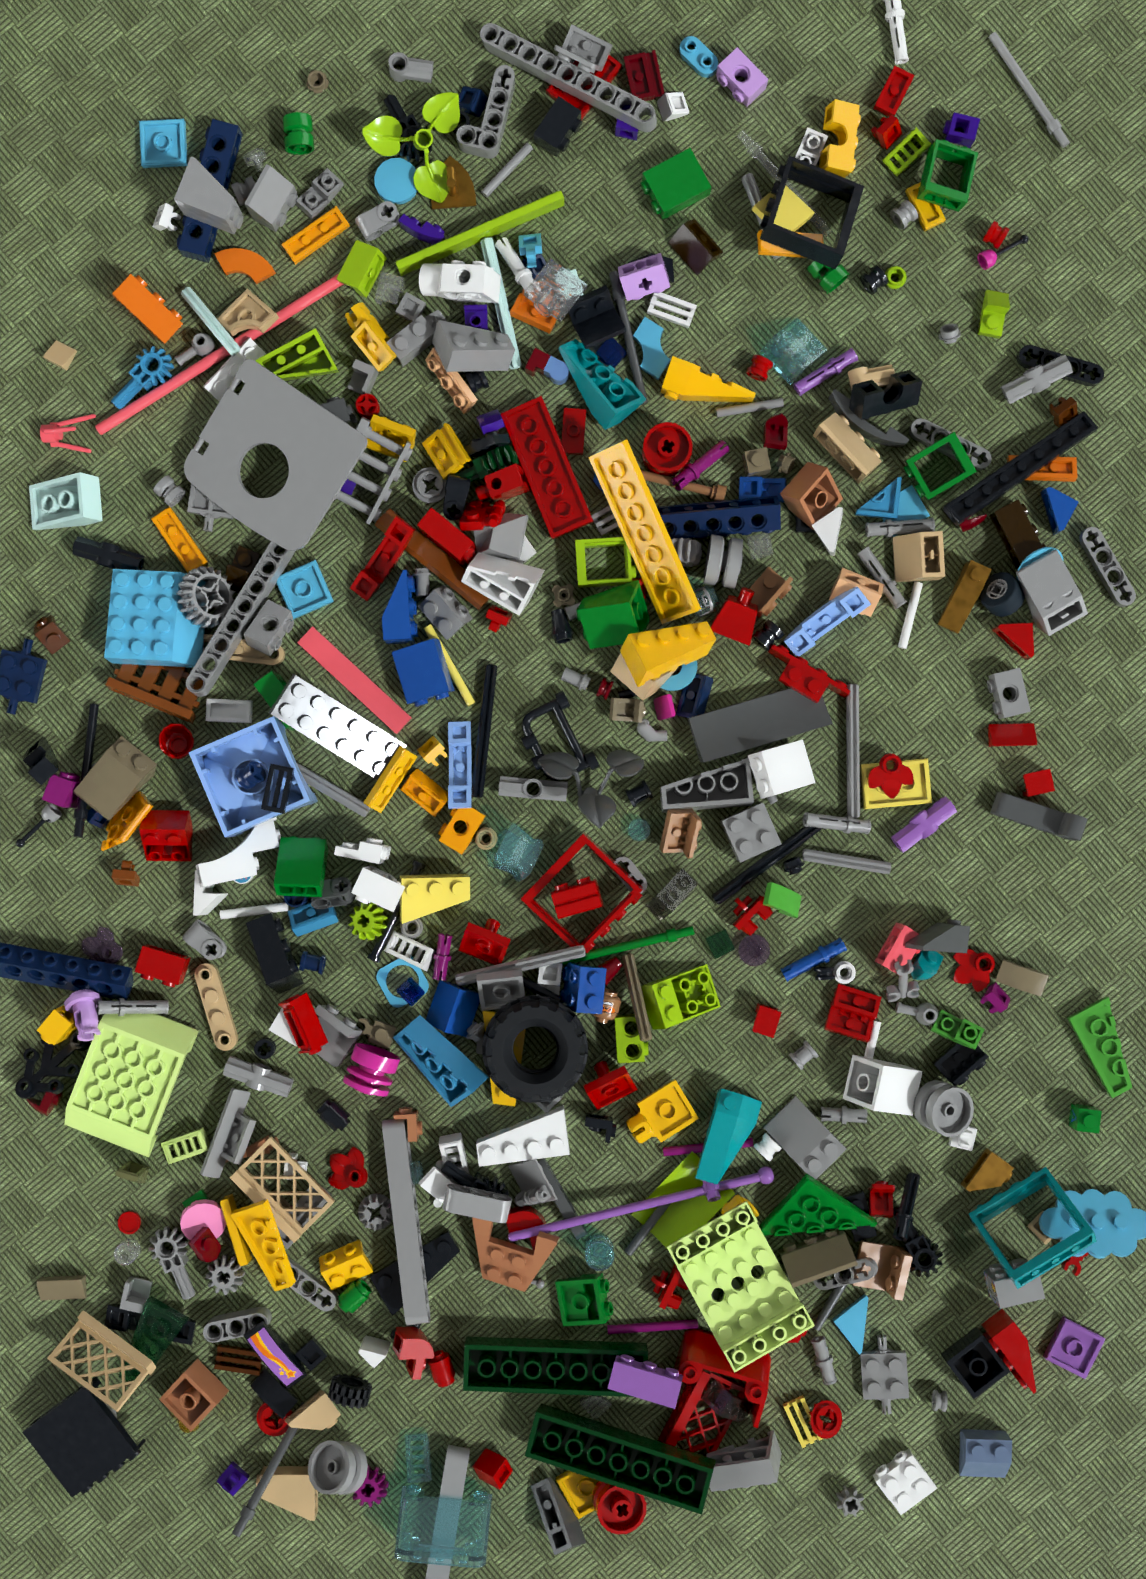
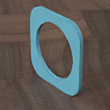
M400 958L382 967L376 975L377 982L388 1002L396 1008L403 1007L421 997L429 988V983L422 970ZM398 965L409 966L418 975V988L409 997H397L387 987V975L392 968Z

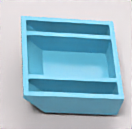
M113 569L105 659L112 664L194 668L203 653L205 628L200 627V625H192V619H185L187 613L180 612L183 606L177 602L181 599V596L176 593L182 590L178 584L183 581L182 577L186 573ZM200 580L197 586H204L206 581Z

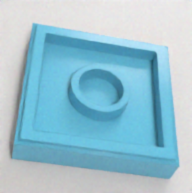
M184 119L139 121L141 166L143 168L188 165L186 122Z
M316 560L281 574L276 582L287 608L292 612L293 619L334 602Z

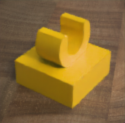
M434 736L417 750L428 764L432 763L435 766L439 765L435 760L439 754L444 758L447 757L444 751L445 748Z

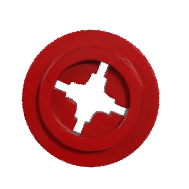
M821 1400V1402L814 1404L813 1410L809 1412L811 1416L808 1422L812 1427V1432L824 1439L835 1436L842 1425L840 1408L836 1403L829 1400ZM822 1415H826V1417L829 1420H831V1422L823 1423V1421L819 1417Z
M263 1403L257 1413V1424L261 1431L269 1436L283 1435L289 1428V1425L284 1420L293 1411L290 1410L283 1419L279 1417L277 1424L274 1419L269 1418L272 1416L273 1410L266 1403Z

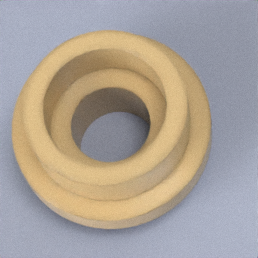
M481 828L475 835L477 846L483 850H490L497 844V833L491 828ZM486 834L491 838L488 843L483 841V837Z

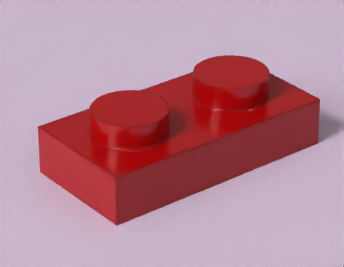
M894 66L873 109L889 117L891 115L895 116L915 75Z

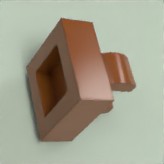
M123 860L121 870L113 869L111 878L116 885L139 887L140 877L134 871L135 865H132V861Z

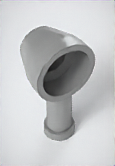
M206 333L196 334L192 339V346L174 358L182 366L183 363L196 354L206 357L215 349L214 340ZM200 339L205 340L202 345H198V341Z
M901 1002L896 1004L895 1013L913 1015L923 1025H932L938 1018V1010L931 1003H921L917 1007L905 1005ZM931 1011L932 1017L927 1019L926 1013Z

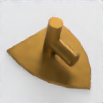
M449 156L444 162L447 166L448 194L442 203L431 200L432 210L476 206L474 185L468 172L458 161Z

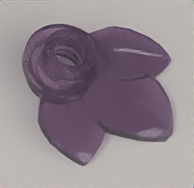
M99 927L97 937H87L81 942V948L89 956V960L115 964L122 958L123 950L115 942L114 935L108 928Z

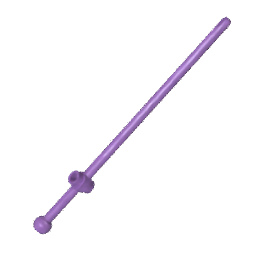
M763 1166L758 1170V1173L721 1181L718 1184L702 1180L703 1185L700 1187L511 1232L508 1235V1239L510 1241L538 1236L540 1231L550 1233L703 1195L707 1196L708 1202H714L721 1199L720 1192L723 1190L756 1182L770 1184L774 1180V1175L770 1167Z

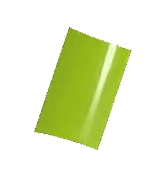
M691 1152L647 1199L702 1186V1180L695 1178L700 1158L694 1152ZM732 1189L723 1190L720 1192L721 1199L714 1202H708L707 1196L703 1195L671 1203L650 1232L667 1249L668 1245L707 1224L724 1204L735 1195V1192ZM657 1207L633 1212L631 1216L644 1225Z

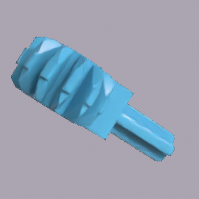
M152 346L150 352L147 349L142 350L143 356L136 355L140 362L135 363L134 367L128 372L133 378L111 400L118 409L121 410L142 388L149 392L154 386H157L158 380L163 384L166 382L165 376L172 377L168 370L174 369V365L169 363L172 358L170 355H165L166 351L161 348L157 351V348ZM158 362V368L150 371L151 364Z

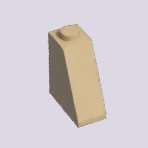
M264 1466L261 1474L257 1475L256 1487L268 1466ZM278 1466L261 1499L307 1520L315 1521L318 1513V1491L314 1489L309 1480L308 1466Z

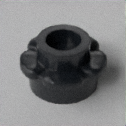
M800 856L790 858L783 862L784 872H789L790 875L802 871L801 866L805 863L801 861Z

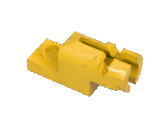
M363 302L357 303L351 307L354 313L345 314L347 323L354 331L350 337L377 371L381 372L397 355L386 343L390 340V337L379 325L376 318L370 314L369 309Z

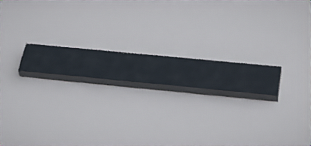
M1085 411L1081 412L946 504L942 510L956 526L960 525L1097 431L1098 426Z

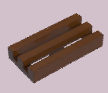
M222 1344L217 1346L214 1369L260 1375L262 1361L259 1357L257 1360L222 1355L223 1352L258 1357L253 1349ZM221 1361L232 1362V1363H239V1364H246V1365H252V1366H256V1367H249V1366H242V1365H236V1364L222 1363Z

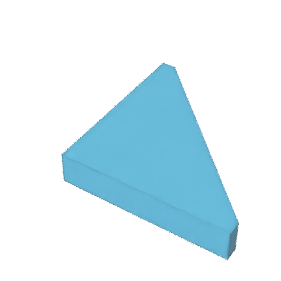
M866 1294L832 1319L859 1355L863 1349L869 1299Z

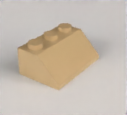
M835 412L818 426L813 437L859 484L882 461L879 459V453L864 443V437L858 431L854 432L848 426V420L843 415H838Z

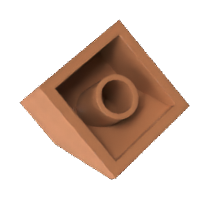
M807 462L780 493L787 508L812 530H814L812 527L814 523L832 512L843 500L828 468L811 462Z
M197 1359L159 1400L192 1431L222 1400L229 1390Z

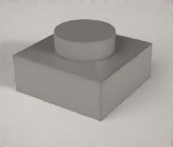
M406 292L395 312L397 315L412 322L423 313L426 302Z

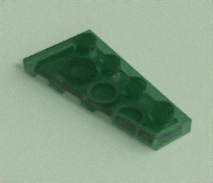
M151 1296L146 1300L130 1345L151 1359L156 1365L189 1317ZM136 1369L125 1371L126 1382L134 1381L140 1372Z

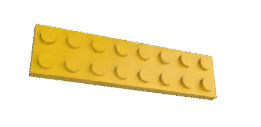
M624 440L588 457L661 623L665 624L699 611L701 607L628 440Z

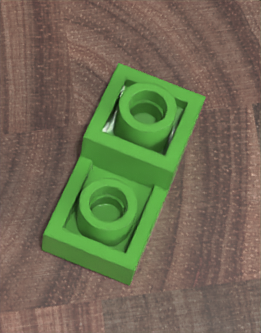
M770 882L766 886L763 905L777 909L778 913L798 918L802 896L784 886Z
M941 1009L930 1031L975 1050L985 1029L966 1019L961 1020Z

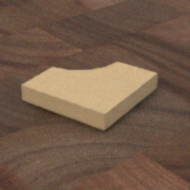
M247 288L217 320L227 332L234 336L240 331L247 329L258 330L264 334L279 319V316Z

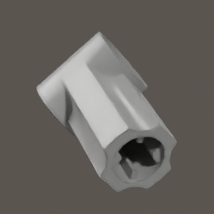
M401 52L393 53L389 57V74L394 81L403 82L407 79L427 83L432 82L434 61L409 58ZM402 65L404 66V68L401 70H397L394 68V66Z

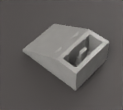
M1056 549L1016 572L1034 624L1048 636L1088 614L1082 594Z

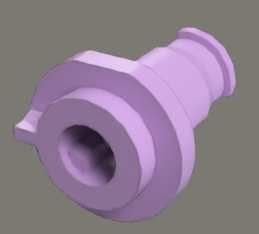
M90 989L78 990L72 993L64 1002L65 1010L74 1015L75 1027L79 1034L77 1039L79 1041L94 1040L93 1033L101 1035L98 1029L97 1002L98 1000L102 1001L99 993Z

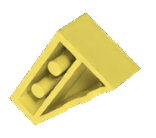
M468 874L400 875V883L405 886L400 897V921L402 924L470 900V876Z

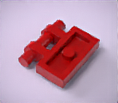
M478 500L467 503L459 522L460 530H483L484 526L496 527L501 523L506 511L505 502L498 500L493 506H490V502L483 503Z

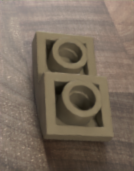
M1004 959L995 981L1041 997L1049 975Z

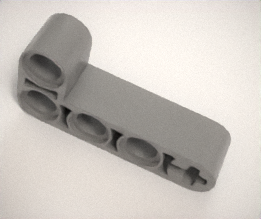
M501 65L494 73L481 128L463 125L457 130V143L462 152L487 159H492L498 155L515 90V73L510 66ZM506 78L505 88H503L502 81H504V79ZM499 98L505 100L502 104H496L494 101ZM492 120H497L500 122L496 126H492L489 124V122ZM466 136L473 138L470 142L462 141ZM488 141L494 143L490 148L484 146Z

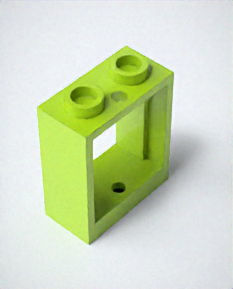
M624 537L575 540L578 588L618 586L632 582V579L636 578V566L631 565L632 555ZM624 546L625 578L587 580L585 548Z

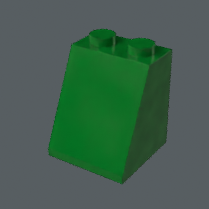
M639 580L583 598L576 611L577 619L581 621L583 626L584 640L588 641L590 649L623 645L628 634L646 631L650 621Z

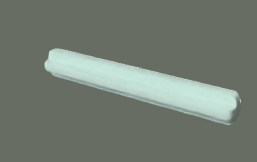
M185 287L181 291V296L229 354L235 356L240 352L239 345L191 287Z

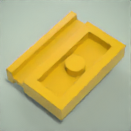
M444 423L440 430L437 429L422 442L434 465L445 480H447L448 474H456L464 467L463 465L466 462L471 461L450 424Z

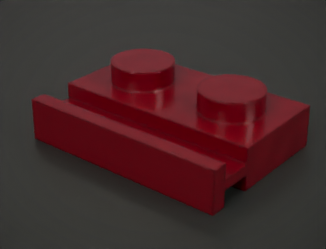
M655 50L649 53L643 52L623 57L630 94L644 101L653 100L665 94Z

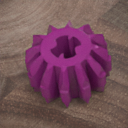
M368 1465L367 1476L363 1485L353 1494V1500L361 1499L360 1506L367 1502L370 1508L373 1506V1501L379 1505L382 1501L381 1497H386L387 1495L386 1488H388L389 1482L384 1480L386 1477L385 1472L378 1474V1466L375 1467L374 1471H371Z

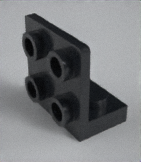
M607 285L565 303L571 324L585 349L596 346L627 331L614 308Z

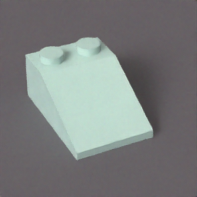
M79 472L29 486L32 530L85 526L103 521L100 483L97 476Z

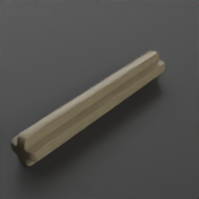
M626 954L622 956L640 1041H649L652 1039L635 958L633 954Z

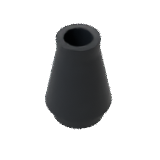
M564 609L551 611L552 639H554L556 644L570 642L574 633Z

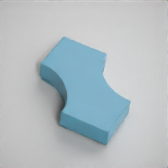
M644 317L633 334V339L640 345L643 352L640 369L659 380L671 361L663 352L660 343L664 328Z

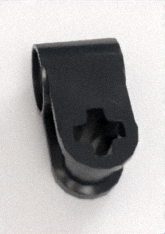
M448 474L443 502V513L448 520L456 521L462 517L469 493L470 478ZM452 504H455L457 508L454 512H450Z

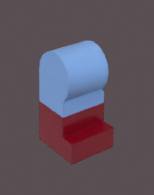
M537 348L534 349L525 367V373L534 377L535 373L538 372L549 377L556 385L566 383L569 377V369L563 361Z

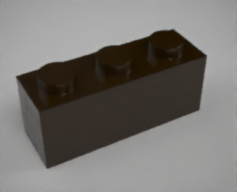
M1019 499L989 515L1017 571L1028 555L1040 548L1046 547L1045 544H1041L1038 538V530L1033 523H1030L1027 517L1028 510L1023 503H1020Z

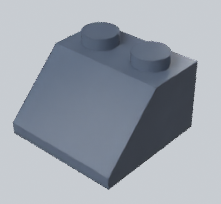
M960 1429L959 1476L1005 1478L1012 1462V1439L1007 1432L1001 1430Z

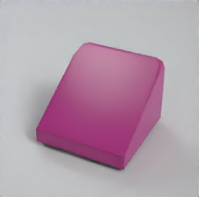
M670 694L653 700L658 720L675 717L676 713Z

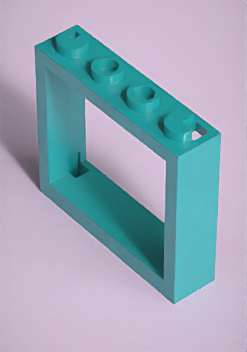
M1047 1167L1038 1172L1033 1171L1030 1177L1023 1181L1015 1182L1010 1189L1003 1193L995 1194L990 1201L983 1205H977V1209L969 1213L972 1223L1017 1289L1097 1241L1092 1228ZM1048 1185L1080 1230L1018 1268L1013 1269L983 1223Z

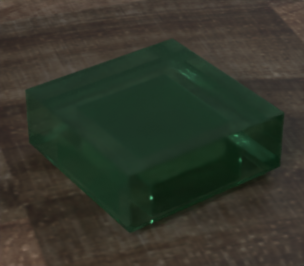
M726 929L705 938L714 959L735 950Z

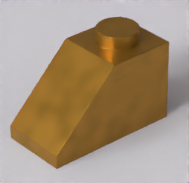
M986 1148L963 1179L961 1185L968 1191L1001 1187L1003 1183H1007L1012 1177L1014 1167Z

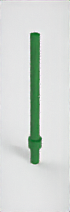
M693 926L677 930L671 928L667 929L664 933L593 949L585 957L565 961L562 964L564 966L568 965L569 962L577 963L666 941L671 943L678 941V938L695 935Z

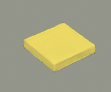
M785 186L773 224L795 232L810 220L815 212L791 189ZM771 192L752 208V211L761 219H763L764 215H768L765 208L770 197H774Z

